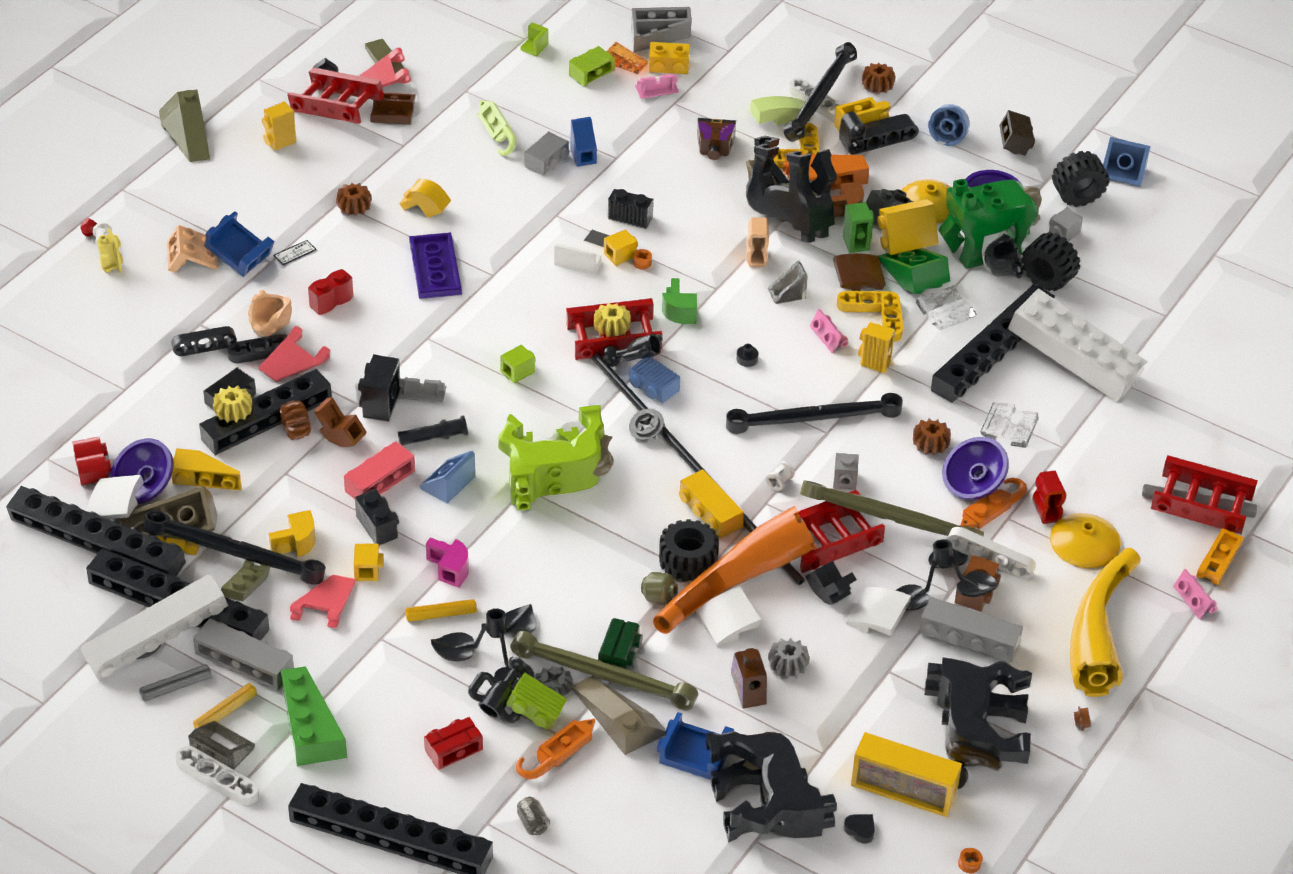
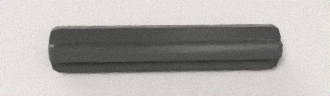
M205 664L139 688L140 696L143 701H148L212 677L211 670Z

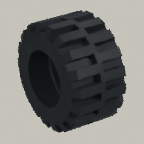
M1091 151L1071 153L1070 156L1064 157L1063 161L1058 162L1057 168L1053 170V184L1062 201L1069 206H1086L1088 203L1095 202L1094 200L1099 199L1102 196L1101 194L1106 192V187L1110 183L1109 175L1101 160Z
M1052 232L1041 234L1022 253L1021 262L1024 264L1022 267L1026 271L1027 277L1032 280V283L1037 284L1042 289L1045 288L1046 291H1057L1063 288L1078 274V270L1081 267L1079 264L1081 262L1080 257L1077 256L1078 252L1073 248L1074 245L1071 242L1069 243L1064 236L1061 237L1060 234H1053Z
M686 519V521L678 520L676 524H669L668 529L664 528L662 535H660V567L665 569V573L671 574L675 580L679 578L682 579V582H687V580L694 581L700 574L718 561L719 537L716 535V531L713 528L710 529V525L707 523L702 524L699 520L691 521V519Z

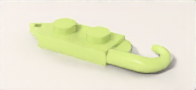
M480 100L479 118L492 139L502 142L508 138V148L504 151L499 149L498 153L503 156L509 155L517 144L516 136L510 124L495 102L492 100L490 102Z

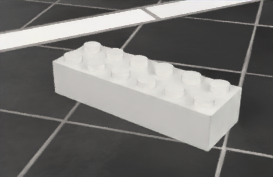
M1039 288L1015 311L1008 328L1116 402L1136 383L1148 362Z

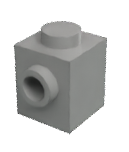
M1066 207L1051 217L1049 232L1060 234L1061 237L1067 238L1069 242L1081 233L1083 217Z
M836 453L833 488L856 490L859 454Z

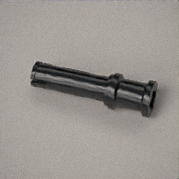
M462 415L459 419L449 421L443 419L439 424L398 431L397 434L399 443L403 446L441 437L447 440L450 436L460 434L467 436L468 428L465 416Z

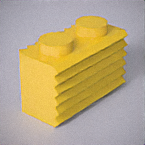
M284 101L267 109L264 108L262 124L266 134L263 135V139L266 145L270 146L274 151L297 142L294 110Z
M870 322L867 328L862 329L859 340L863 341L858 350V356L861 357V367L865 366V368L877 370V372L881 371V373L886 372L892 361L895 329Z

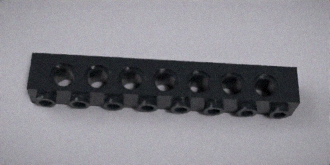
M1033 284L933 374L931 391L951 403L957 398L963 397L969 387L976 385L981 376L989 373L992 366L997 362H1001L1005 354L1010 350H1014L1022 340L1021 337L1008 329L1015 311L1038 288L1054 299L1055 295Z
M21 485L6 505L12 521L95 554H98L101 549H105L127 559L136 560L150 568H156L170 576H177L186 563L182 548L175 543H166L157 536L146 535L134 527L128 528L114 519H105L96 512L85 511L73 503L67 504L55 496L42 494L35 488L29 489Z
M101 549L86 567L89 584L148 608L191 584L176 576H170L156 568H150L136 560L127 559L105 549ZM226 597L228 606L222 612L209 616L196 626L202 628L210 618L217 622H222L237 631H243L258 640H262L270 630L267 613Z
M300 783L288 805L290 822L457 874H485L493 859V841L484 837L473 836L459 829L447 828L436 822L421 820L410 814L398 813L387 807L372 805L364 800L346 797L338 792L333 793L323 790L315 785Z

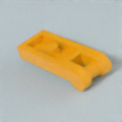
M1222 528L1202 561L1196 577L1200 579L1207 578L1212 581V584L1219 586L1224 574L1241 547L1244 537ZM1209 567L1216 569V572L1210 570Z

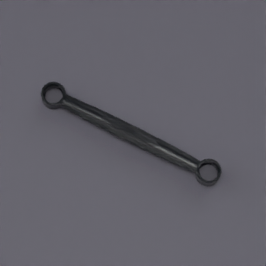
M846 42L836 47V59L817 83L797 117L784 124L783 133L790 142H795L805 137V125L823 102L845 65L857 59V50L851 42Z
M886 393L882 395L881 400L807 406L748 414L743 409H732L726 414V429L733 434H741L747 431L748 426L825 420L879 412L885 417L895 418L902 412L903 399L896 393ZM733 420H740V421H743V422L736 423V422H733Z
M154 510L145 514L143 529L151 535L167 533L238 558L298 574L300 579L307 584L317 585L324 580L326 566L321 561L309 559L302 562L244 541L234 540L228 536L169 520V516L162 511Z

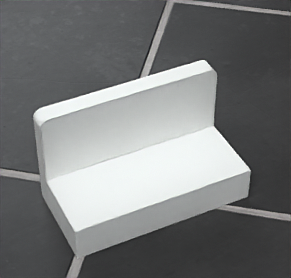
M556 243L554 246V265L594 275L602 261V255L559 243Z

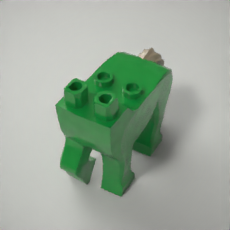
M966 179L953 181V187L947 188L946 193L949 215L938 231L952 253H956L964 242L959 260L966 269L984 265L982 257L984 238L1005 230L1007 235L1014 239L1018 252L1022 255L1021 246L1024 239L1030 234L1031 226H1035L1041 219L1038 214L1042 202L1040 189L1033 186L1024 188L1020 182L1015 180L997 181L976 187H968Z

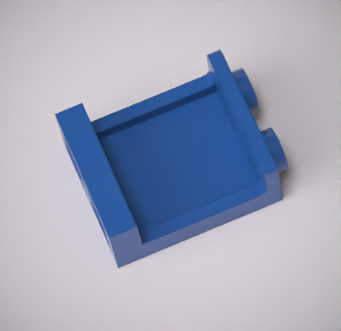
M234 211L229 216L225 215L216 227L212 226L206 232L204 246L244 277L271 254L275 241L269 236L263 241L237 221L238 213Z
M677 712L674 720L670 719L667 724L665 738L661 737L658 742L659 763L711 780V771L722 770L728 755L720 761L711 764L709 758L710 750L706 749L705 740L706 733L713 731L684 723L682 721L683 713ZM725 726L721 734L732 732L735 729Z

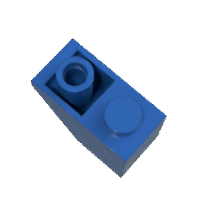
M591 116L571 119L570 152L577 167L597 164V145Z

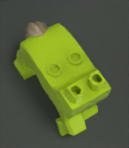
M601 405L579 407L578 420L586 430L579 433L578 427H571L572 431L563 432V428L556 429V440L533 442V431L526 432L527 436H524L523 424L512 414L508 415L505 427L498 436V448L510 457L509 484L511 505H516L518 511L531 509V503H534L537 498L542 496L567 494L590 489L598 484L600 476L607 474L611 470L614 458L608 450V446L613 436L605 435Z

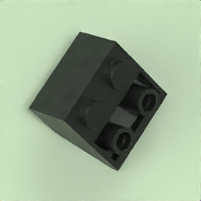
M900 189L871 190L866 200L869 210L873 211L874 223L879 226L877 220L878 216H880L879 209L914 202Z

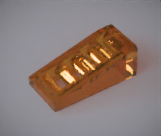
M615 42L607 50L609 54L615 57V66L639 74L648 65L647 60L618 42Z

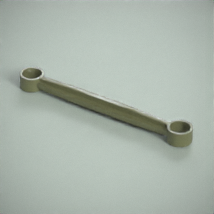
M803 480L799 493L808 498L825 500L877 518L892 520L898 524L944 536H949L951 529L954 527H962L981 536H984L985 533L976 528L960 526L907 508L828 488L809 480Z
M526 631L517 632L510 644L511 651L520 658L529 659L532 655L613 683L668 698L675 707L681 710H691L699 695L697 689L688 683L681 682L673 686L613 664L610 665L594 658L539 643L533 634Z

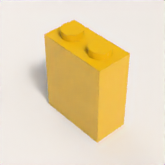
M925 199L879 209L880 216H878L877 220L879 228L882 229L880 244L882 249L890 255L939 245L935 206L930 200Z

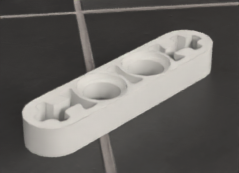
M794 78L790 81L789 93L795 98L806 102L815 86L802 78ZM827 95L816 112L834 123L835 107L842 104Z
M954 527L951 529L947 540L951 541L953 549L971 557L975 555L999 563V569L1019 578L1029 579L1033 576L1036 562L1031 557L965 528ZM975 546H982V547H984L986 550H985V551L979 550V549H977ZM997 555L1005 556L1008 560H1002Z
M184 746L177 750L175 754L176 765L181 771L240 805L251 806L259 800L258 785L251 779L195 747ZM207 766L214 768V770L208 774H204L201 772V769ZM225 778H231L234 780V782L230 785H223L220 783L221 780Z

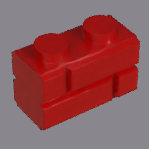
M470 717L462 720L455 719L442 729H433L424 736V749L429 758L432 759L437 770H440L482 751L483 736L479 729L475 727Z

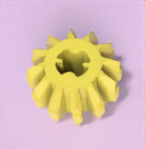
M607 303V306L600 305L599 309L595 310L594 327L595 330H598L599 335L606 334L607 337L625 335V332L629 330L631 315L625 306H618V303L614 305Z
M228 386L226 390L220 388V392L215 394L213 409L219 420L225 419L227 423L234 420L237 423L238 419L245 420L246 416L251 414L252 397L246 389H240L239 386L235 388Z

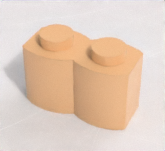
M751 217L748 222L747 263L752 267H765L768 261L769 221L767 218Z

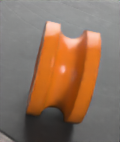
M646 249L636 250L633 253L634 267L641 270L650 268L652 265V253Z
M965 848L960 853L958 866L965 873H975L980 870L983 856L975 848ZM970 858H972V859H974L975 861H971V862L969 863V862H967L966 860H970Z

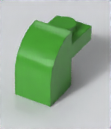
M671 278V287H666V293L662 292L663 315L675 323L696 324L697 293H680V278Z

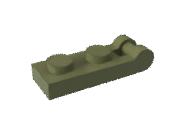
M245 560L243 567L221 587L224 597L243 602L267 579L270 567L264 564L260 566L255 565L253 561Z

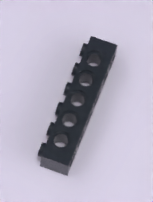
M316 368L252 398L251 414L247 415L245 420L238 419L237 423L231 420L227 423L225 419L219 420V417L216 415L199 423L201 440L216 456L281 425L280 409L287 402L300 400L305 405L307 412L318 407L326 398L332 397L331 383Z

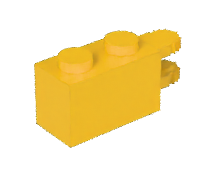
M872 97L836 106L834 126L840 133L841 118L849 112H855L863 124L889 118V113L886 111L890 110V103L887 101L876 102Z

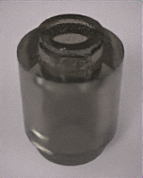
M529 796L518 802L517 815L529 835L543 834L550 825V819L540 801Z

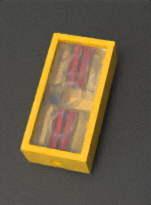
M864 732L854 754L851 786L948 817L957 795L962 763Z

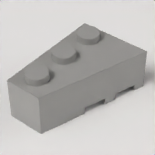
M632 8L631 33L633 53L650 49V42L672 43L690 38L692 26L691 8Z

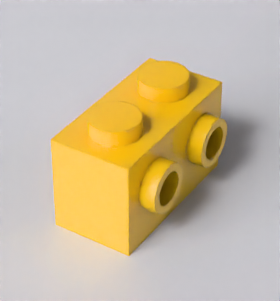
M650 42L649 72L688 74L690 44Z

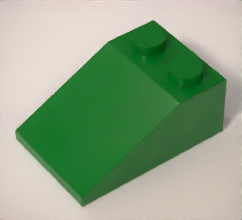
M924 248L892 255L889 253L878 255L880 263L903 289L911 291L912 294L923 293L928 288H940L943 286L942 284L950 282L948 257Z

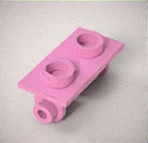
M672 73L659 76V81L657 82L655 76L640 78L637 81V85H635L640 99L679 93L676 86L678 82L677 75Z
M818 309L810 324L811 329L831 353H834L836 347L845 348L848 345V338L841 331L837 330L829 315H825Z
M1184 569L1173 587L1199 619L1202 618L1205 612L1214 613L1217 610L1216 601L1212 600L1204 592L1196 576L1191 575L1187 569Z

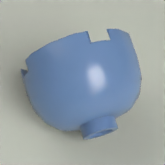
M942 105L931 114L928 121L929 133L935 141L945 142L943 144L945 146L956 145L969 132V116L958 105Z

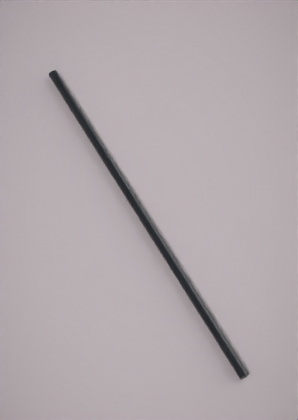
M598 353L592 356L595 364L638 411L649 409ZM663 426L662 433L659 434L695 473L702 469L706 472L673 434ZM744 513L743 526L751 533L757 526ZM790 562L782 566V569L797 585L804 583V577Z

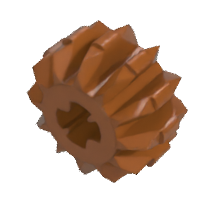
M879 62L877 64L870 63V66L865 67L861 80L866 90H870L871 93L877 92L880 94V92L887 93L888 90L893 89L896 75L893 67H887L886 63L883 65Z
M351 182L350 185L343 184V188L338 189L336 204L341 213L346 212L348 216L351 214L357 216L358 213L365 214V210H370L372 194L367 186Z
M300 400L290 401L282 405L280 417L287 437L291 440H299L309 436L311 423L305 405Z
M928 418L927 422L920 420L919 424L915 425L913 429V445H916L917 451L924 450L925 455L928 452L934 456L937 452L943 453L950 445L951 429L947 428L945 422L940 423L939 419L932 421Z

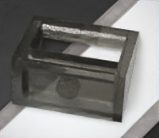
M216 721L198 727L188 735L190 746L195 747L233 770L255 748V743ZM217 733L238 746L229 749L210 737Z

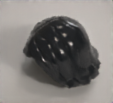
M1003 233L1002 236L988 244L985 250L984 261L990 272L995 276L1013 275L1017 279L1021 278L1024 273L1023 263L1021 262V255L1018 252L1016 243H1014V239Z

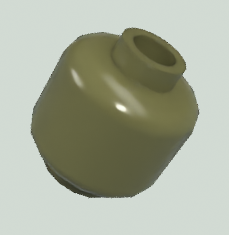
M651 572L642 580L641 593L648 602L665 605L678 594V584L675 583V579L671 574Z

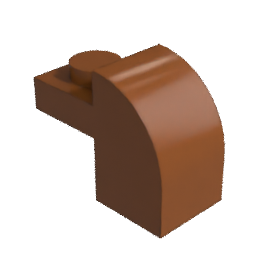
M861 182L840 184L839 195L831 196L834 217L844 216L845 205L863 203L864 190Z
M333 397L326 398L313 411L323 426L319 432L325 439L337 446L353 447L367 433L357 415L344 416Z

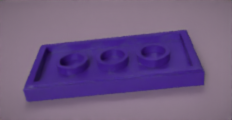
M451 232L409 236L419 299L462 295Z

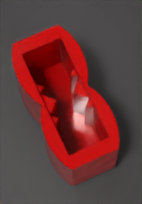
M339 269L330 273L326 278L311 283L308 287L309 307L318 315H322L332 311L337 305L349 302L354 297L352 276L344 269Z
M100 436L72 441L81 485L96 483L100 479L109 478L108 473H111L112 468L110 459H105L104 457L108 456L106 442L101 443Z
M1056 470L1040 472L1035 480L1037 489L1033 494L1032 501L1042 524L1055 523L1063 516L1062 505L1066 500V491Z

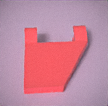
M400 47L395 48L387 56L359 75L361 77L381 80L382 88L395 83L407 84L411 81L409 71L406 68L401 69L396 74L394 73L391 62L401 63L405 60Z
M295 326L286 339L258 367V370L277 382L323 364L330 358L331 350L323 346L316 356L313 357L295 344L303 336V330Z
M331 575L291 604L290 612L292 614L290 619L299 621L303 609L306 607L328 612L327 619L329 621L327 627L337 628L341 613L356 583V579Z

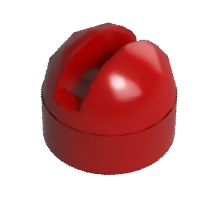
M85 218L80 226L82 234L87 237L93 236V227L97 225V222L90 218Z

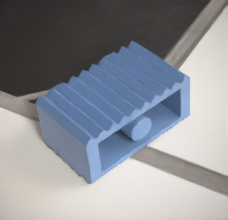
M653 357L642 359L629 368V381L631 385L646 392L650 399H656L663 404L664 401H667V399H670V397H673V395L680 391V376L664 366L663 363L661 364L656 359L654 360Z

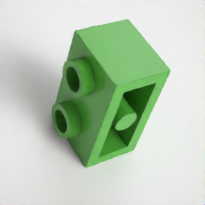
M866 202L845 205L842 237L849 253L870 251L874 215L873 211L869 210Z

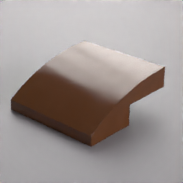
M384 93V98L381 101L373 100L370 122L411 125L416 94Z
M851 253L834 256L833 262L840 288L861 291L863 286L883 290L886 283L877 255Z

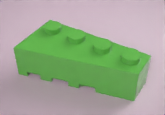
M307 667L281 670L283 693L297 766L347 758L346 738Z

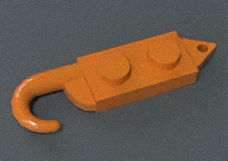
M1014 477L1005 479L1003 481L1004 484L1014 483L1019 486V489L1012 494L1008 491L997 489L992 494L979 499L963 510V519L960 526L981 529L1010 509L1011 505L1026 495L1028 489L1026 483Z
M595 718L583 721L574 719L539 746L537 760L540 765L531 771L524 770L522 763L525 759L521 757L515 766L517 773L521 777L531 780L543 776L554 766H559L592 740Z

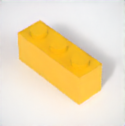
M703 469L680 480L679 497L681 501L693 510L696 517L701 518L704 523L710 525V529L713 528L716 531L719 539L743 528L744 511Z

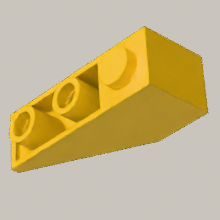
M176 448L173 458V484L242 490L240 471L200 450Z

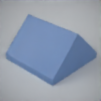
M1110 137L1103 162L1110 180L1141 186L1151 146Z
M472 450L447 459L419 487L421 490L448 504L476 477L475 453Z

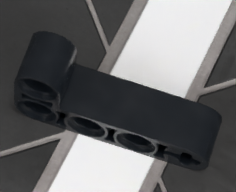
M849 112L841 118L839 140L850 154L855 155L912 140L918 135L919 128L908 114H900L863 124L855 112Z

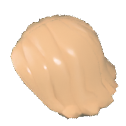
M260 290L259 294H255L251 299L248 316L252 329L256 331V335L261 337L271 336L290 323L292 302L289 297L268 294L264 290Z

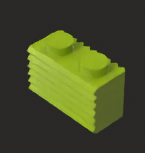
M600 46L589 49L587 52L582 53V55L569 60V76L577 80L582 86L615 70V57Z
M524 673L517 682L506 704L514 712L532 719L533 723L538 727H544L545 730H549L557 720L567 698L527 673Z

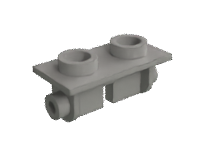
M405 376L404 379L400 378L399 387L401 389L399 399L443 403L447 386L441 380L425 379L424 383H420L418 378H408Z

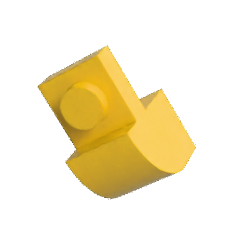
M418 179L412 188L403 194L404 198L399 204L403 210L418 205L427 218L442 213L452 200L443 188L434 181Z
M311 510L288 514L289 529L268 533L270 550L280 554L296 551L297 557L309 553L316 542L315 524Z

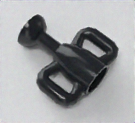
M655 334L639 337L633 340L627 348L620 350L614 346H607L604 352L606 362L610 367L618 366L621 358L623 361L628 362L657 356L661 353L660 343L663 341L662 335Z
M511 656L508 660L510 671L504 680L498 682L492 674L480 672L468 688L469 696L479 702L478 706L485 714L493 718L501 717L507 723H515L522 716V714L514 711L509 715L505 710L507 707L506 702L512 693V684L518 676H523L524 673L528 674L531 671L526 662ZM487 680L491 687L485 695L478 694V690L484 681Z

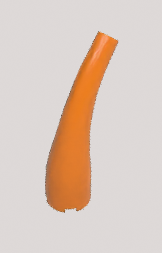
M793 506L759 525L729 552L678 593L654 617V627L660 633L668 634L683 620L714 597L763 573L782 567L817 548L805 522L800 518L797 508Z

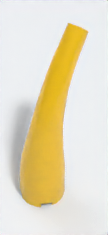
M1125 548L1096 576L1085 592L1074 619L1070 639V669L1076 690L1084 691L1085 696L1100 697L1110 694L1109 689L1116 684L1120 686L1122 683L1123 673L1110 630L1106 606L1118 584L1141 563L1140 555L1132 548Z

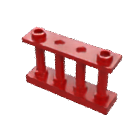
M312 68L309 71L311 85L302 94L292 92L287 94L290 107L295 112L357 124L362 122L359 109L368 99L381 101L384 98L381 80ZM317 89L324 91L319 97L312 96ZM333 93L341 94L336 101L329 100ZM351 96L358 97L353 104L345 103Z
M653 299L610 303L611 305L618 303V306H625L626 310L630 311L631 322L641 321L644 333L631 334L629 328L625 335L607 337L605 334L600 335L601 338L595 339L587 338L585 328L594 327L595 310H598L600 305L607 306V303L566 308L567 330L576 329L579 339L575 341V360L592 358L596 353L604 357L607 346H614L618 350L624 349L633 340L646 335L655 334L663 336L662 331L653 332L650 324L654 314Z
M1167 455L1162 477L1167 478L1163 493L1159 491L1154 492L1151 509L1216 528H1223L1242 535L1247 516L1240 515L1245 500L1252 502L1258 480ZM1176 481L1190 484L1186 499L1172 495ZM1199 487L1213 491L1208 505L1194 502ZM1222 494L1236 497L1231 512L1217 508Z
M857 490L848 492V493L860 495V493H859ZM828 501L798 511L808 530L812 532L822 546L801 556V573L815 570L832 560L836 561L872 546H877L884 541L885 525L882 523L871 527L858 511ZM851 516L862 531L851 535L840 519ZM831 523L842 539L831 543L820 529V526Z

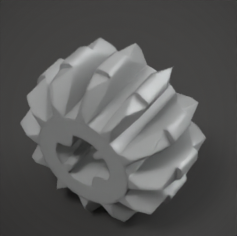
M791 637L788 641L781 638L779 643H773L771 646V650L768 653L769 666L772 671H776L777 676L784 674L786 679L790 675L797 678L799 673L805 674L810 662L807 646L802 645L801 640L794 642Z

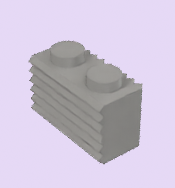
M548 131L542 138L540 137V140L538 139L535 144L525 150V167L539 174L541 173L542 176L549 170H554L561 160L568 158L570 153L569 141Z

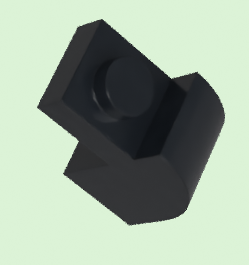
M833 560L805 576L813 592L828 605H833L851 595L850 584L857 581L853 572L842 577Z

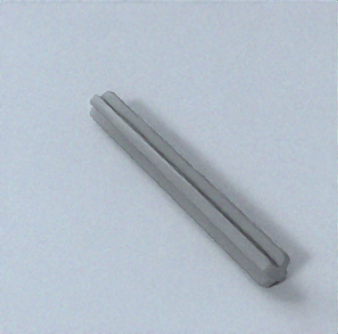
M1144 484L1142 497L1153 499L1154 492L1159 491L1163 493L1164 487ZM1174 489L1172 495L1186 499L1188 492ZM1197 493L1194 502L1208 505L1211 496ZM1220 498L1217 508L1231 512L1235 500ZM1244 502L1240 515L1254 518L1257 514V505Z

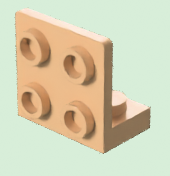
M178 225L167 241L168 271L176 273L180 266L185 265L187 259L216 270L219 266L218 257L204 246L206 241L205 234Z

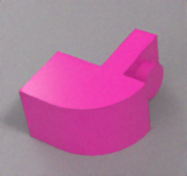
M431 537L426 542V559L438 564V580L460 588L469 573L467 547L458 539H455L452 545Z

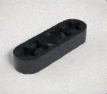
M223 326L176 335L171 340V345L175 355L188 356L226 349L231 343L237 342V338L232 327ZM201 339H209V342L205 344L198 343Z
M278 334L233 342L227 348L228 359L236 364L267 359L288 335ZM256 347H264V348H265V349L262 350V351H256V350H254Z

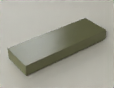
M383 38L365 43V50L375 63L392 51ZM391 62L395 74L404 69L401 63Z

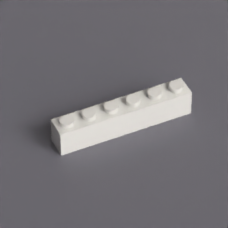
M209 573L79 648L97 680L102 677L112 675L116 669L123 665L133 663L137 657L144 653L154 651L167 640L177 638L181 632L188 628L198 626L202 620L209 616L219 614L228 604L222 591Z

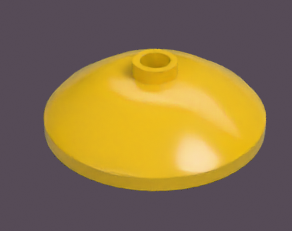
M921 179L911 182L902 188V191L907 194L911 201L928 199L934 203L936 223H943L947 219L949 211L946 193L947 188L951 187L950 185L939 180Z
M1076 513L1067 515L1054 524L1050 534V543L1054 552L1065 562L1082 568H1098L1107 565L1119 554L1121 538L1117 529L1104 518L1089 513Z

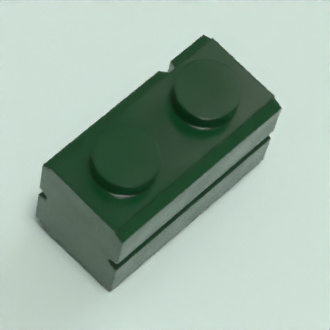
M611 619L598 653V660L628 669L629 666L633 667L636 660L635 648L640 649L643 640V634H639L640 625L631 621L625 622L622 619Z

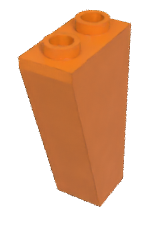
M812 154L811 160H810V165H811L812 161L814 160L816 154ZM831 155V162L837 174V180L832 185L831 190L840 189V184L861 182L862 185L868 184L870 168L863 155ZM785 156V163L782 165L783 173L790 179V167ZM809 165V180L814 181L817 178V174Z

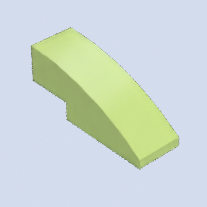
M787 96L761 97L751 100L750 113L758 124L773 121L776 125H780L794 120L805 102Z

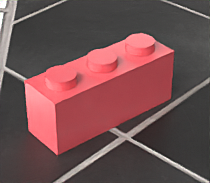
M397 441L393 442L344 475L345 492L353 499L374 489L381 495L415 472V455Z

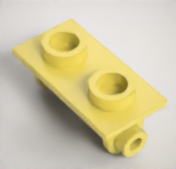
M107 228L108 235H100L97 240L99 254L101 255L99 256L101 269L105 273H110L113 269L117 268L122 273L121 264L123 263V257L119 251L121 242L119 237Z

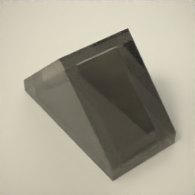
M797 261L767 288L774 303L780 304L806 299L808 276L801 262Z

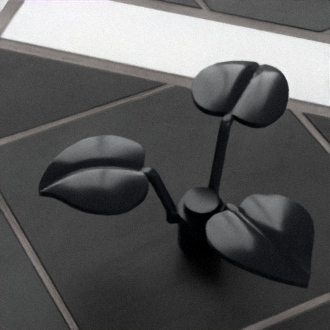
M941 539L933 543V552L928 558L931 567L926 587L923 589L919 585L908 584L901 586L896 591L911 595V601L906 611H913L927 605L930 599V595L927 593L930 590L935 568H954L959 580H961L957 583V590L960 594L967 597H979L994 591L999 587L998 581L989 574L980 571H971L966 576H963L959 566L967 562L968 555L953 549L951 541Z
M528 604L506 613L499 608L488 610L486 613V623L481 624V631L475 642L471 635L455 632L437 639H431V645L442 658L459 662L468 660L473 656V649L479 646L485 631L492 638H500L506 667L495 671L494 678L499 682L504 680L510 671L504 634L509 633L515 637L519 631L534 632L536 629V619L532 605ZM530 667L531 671L528 673V675L535 678L534 671ZM522 676L517 677L515 682L512 684V690H514L517 682L520 680Z

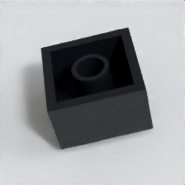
M373 354L370 363H366L364 378H360L358 383V391L361 392L359 407L362 408L364 418L389 422L401 389L399 387V358Z

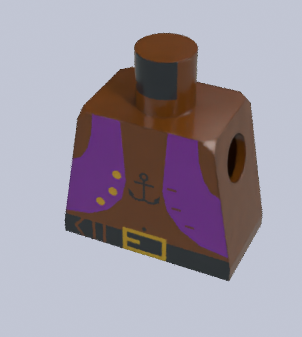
M698 118L697 140L700 154L708 155V158L711 160H718L720 156H728L736 136V120Z
M748 648L745 651L734 653L731 675L742 709L766 705L767 673L759 650ZM749 684H755L754 688H750Z

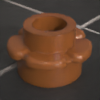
M1078 706V711L1073 712L1075 726H1081V730L1084 731V728L1091 727L1088 707L1081 708Z

